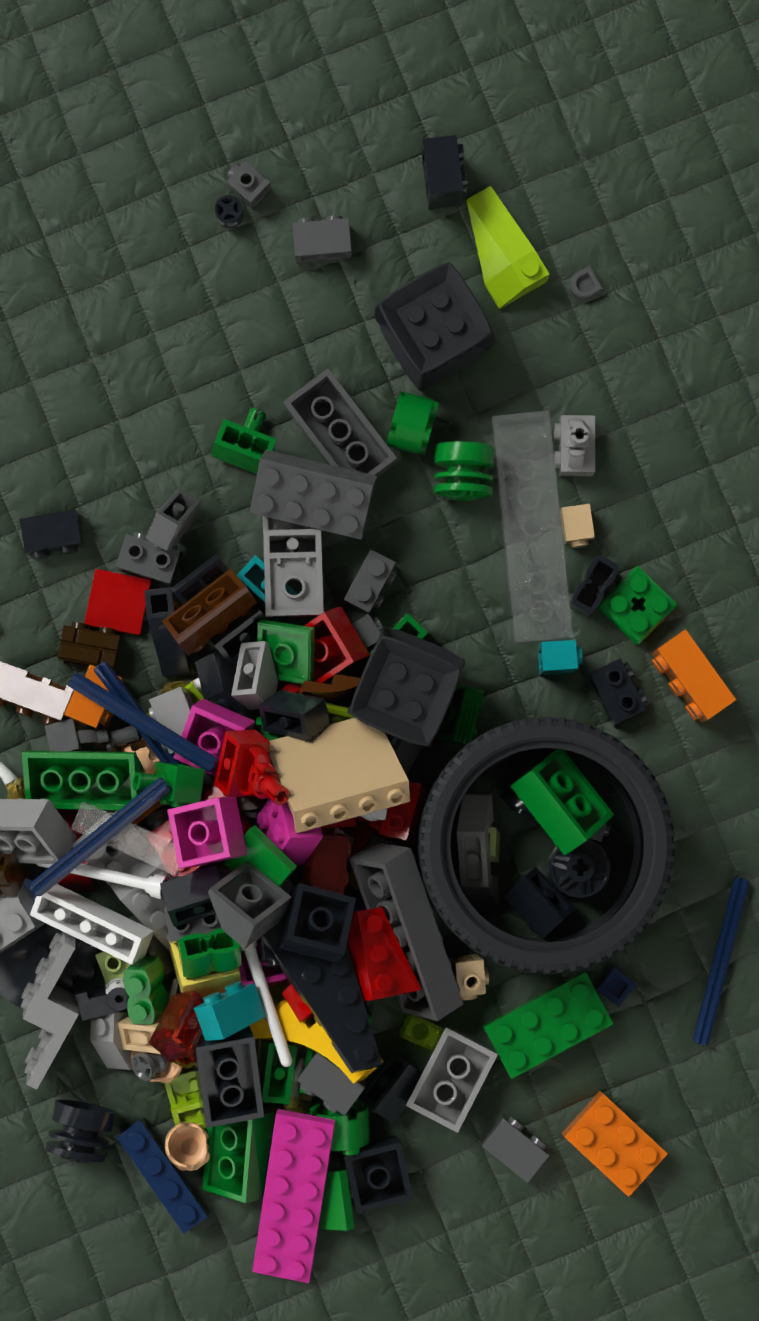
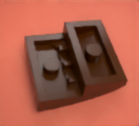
M334 674L328 684L304 680L298 694L323 698L327 703L339 705L353 699L361 678Z

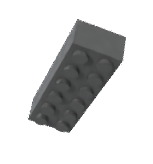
M375 842L351 856L349 860L366 909L383 908L421 988L419 991L396 995L403 1013L439 1021L463 1005L460 996V987L455 981L451 969V961L443 945L442 934L438 930L434 918V910L429 904L425 892V884L420 877L416 865V857L411 848Z

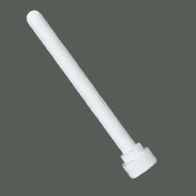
M36 864V865L41 866V867H45V868H49V867H51L53 864ZM80 864L70 872L72 874L144 889L146 893L150 894V897L162 900L164 897L160 883L169 880L168 876L159 874L145 878L86 864Z
M255 941L246 949L241 946V951L244 950L280 1062L284 1067H289L292 1064V1057L255 946H258L257 941Z

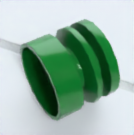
M457 441L436 444L435 465L446 468L447 471L434 474V480L443 483L434 486V495L457 501H474L492 497L493 488L484 484L493 483V476L481 473V470L494 467V446L477 442Z

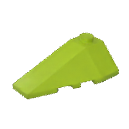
M491 186L468 198L466 202L475 236L484 285L498 309H501L546 283L549 272Z

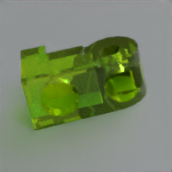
M408 1014L399 1035L406 1040L434 1051L445 1029L423 1017Z

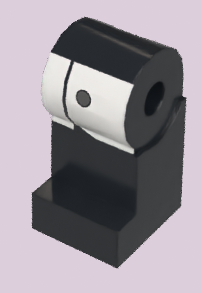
M114 978L105 985L89 989L86 982L75 984V996L82 1021L116 1013L127 1008L129 996L125 990L123 978Z

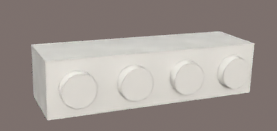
M58 884L54 885L42 896L36 897L30 916L131 965L145 957L154 934V930Z

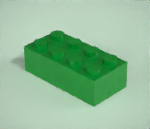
M582 971L482 1026L509 1077L513 1079L611 1026L613 1022L586 972Z

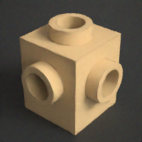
M477 954L449 957L455 981L460 987L461 999L473 1000L477 998V995L486 994L485 985L489 984V973L487 967H484V960Z

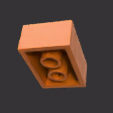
M686 629L651 653L654 657L651 660L653 666L660 674L665 673L671 681L668 683L669 688L677 698L681 696L687 704L684 708L692 720L698 719L700 723L707 721L736 700Z
M601 1091L596 1094L562 1132V1135L628 1197L668 1154Z

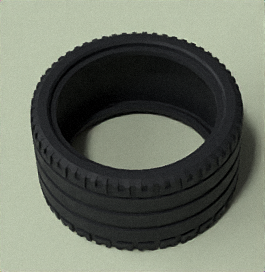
M535 717L521 719L495 727L472 740L442 770L429 791L421 814L417 835L418 864L426 893L437 914L446 926L472 950L499 965L523 972L543 974L571 972L587 968L610 958L628 946L650 923L665 897L664 894L669 887L673 872L672 864L675 858L673 820L670 817V809L665 795L661 791L659 783L651 770L646 767L642 759L633 750L626 747L616 737L595 726L566 718ZM555 749H562L571 759L585 764L603 777L620 798L626 810L632 831L633 850L631 866L627 880L615 902L602 916L587 927L565 936L543 940L520 937L504 932L490 924L473 908L458 884L451 859L450 844L453 820L462 797L470 785L492 765L517 755L551 753Z

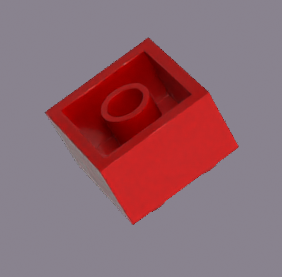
M341 606L323 612L304 625L315 628L314 682L328 684L334 674L342 675L370 656Z

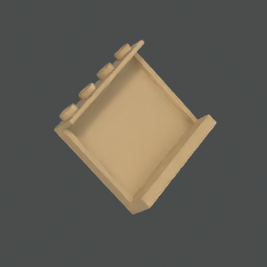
M356 718L330 724L310 740L286 736L269 741V758L271 765L276 769L274 773L279 774V783L290 792L289 795H286L289 797L287 803L294 817L296 833L410 802L409 780L385 732L375 729Z

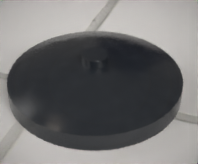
M46 923L0 953V994L5 999L21 1007L23 1001L21 997L29 982L34 984L37 976L35 973L37 966L42 958L47 959L51 951L49 948L50 943L56 933H62L61 930ZM75 938V950L55 985L75 994V984L86 982L87 987H89L99 967L95 955L100 953V949Z

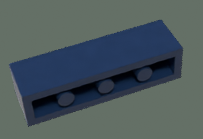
M144 1117L116 1137L183 1234L208 1217L210 1211L182 1171L170 1162L165 1153L164 1145Z

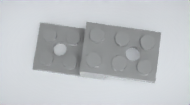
M262 516L266 617L319 616L324 612L321 530ZM290 580H297L302 585V591L297 595H291L285 589L286 583Z
M110 810L73 843V848L119 810ZM132 823L85 860L90 866L148 878L149 876L159 874L168 876L169 879L173 878L153 845ZM111 841H120L116 851H106V847ZM106 881L122 903L147 928L154 930L153 935L170 952L164 899L150 897V894L146 893L144 889Z
M63 931L61 934L56 933L49 946L51 949L49 957L41 959L35 971L37 976L34 984L29 982L21 997L23 999L21 1004L23 1019L42 1028L39 1035L41 1041L37 1049L32 1047L25 1060L27 1064L24 1071L27 1074L26 1085L34 1089H38L79 1015L75 994L55 985L75 950V937Z

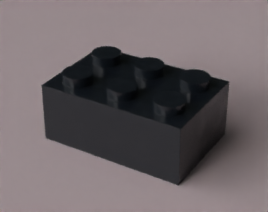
M250 1026L221 1040L205 1041L202 1031L190 1033L200 1111L206 1128L264 1117L255 1038Z

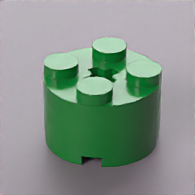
M400 391L386 443L387 446L418 455H425L439 402Z
M357 1101V1103H353L345 1116L340 1112L335 1114L327 1108H322V1103L310 1108V1115L336 1120L331 1152L342 1151L344 1155H356L360 1153V1147L370 1142L368 1105L365 1104L362 1108V1103Z

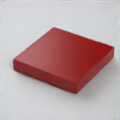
M95 569L84 624L97 628H112L118 632L141 636L146 612L144 591L150 590L152 580Z

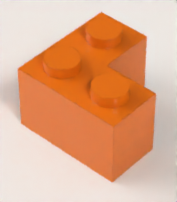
M89 665L85 677L107 690L94 672L95 666ZM74 690L64 714L69 719L73 718L75 722L94 730H100L103 727L109 728L114 718L113 713Z

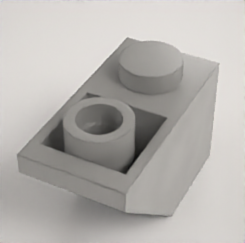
M178 687L149 699L151 708L148 709L151 718L180 736L183 733L193 705L188 689L184 687ZM161 744L164 751H169V754L175 755L173 750Z

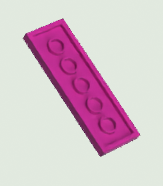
M277 1110L252 1272L305 1283L310 1282L336 1120L287 1110Z

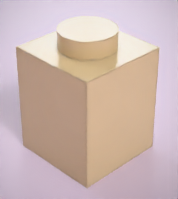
M590 504L562 507L560 518L564 545L571 544L572 548L589 546L588 541H593L595 538Z

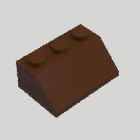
M229 569L162 622L189 656L192 652L201 650L213 636L226 631L229 624L235 619L248 614L252 606L257 602L242 581Z

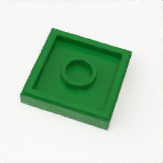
M268 620L259 621L258 642L266 641L269 643L278 680L303 684L304 680L314 682L315 628Z
M254 825L244 835L247 855L225 860L224 864L233 872L248 861L281 888L297 866Z
M328 1169L319 1229L341 1231L354 1229L347 1170Z

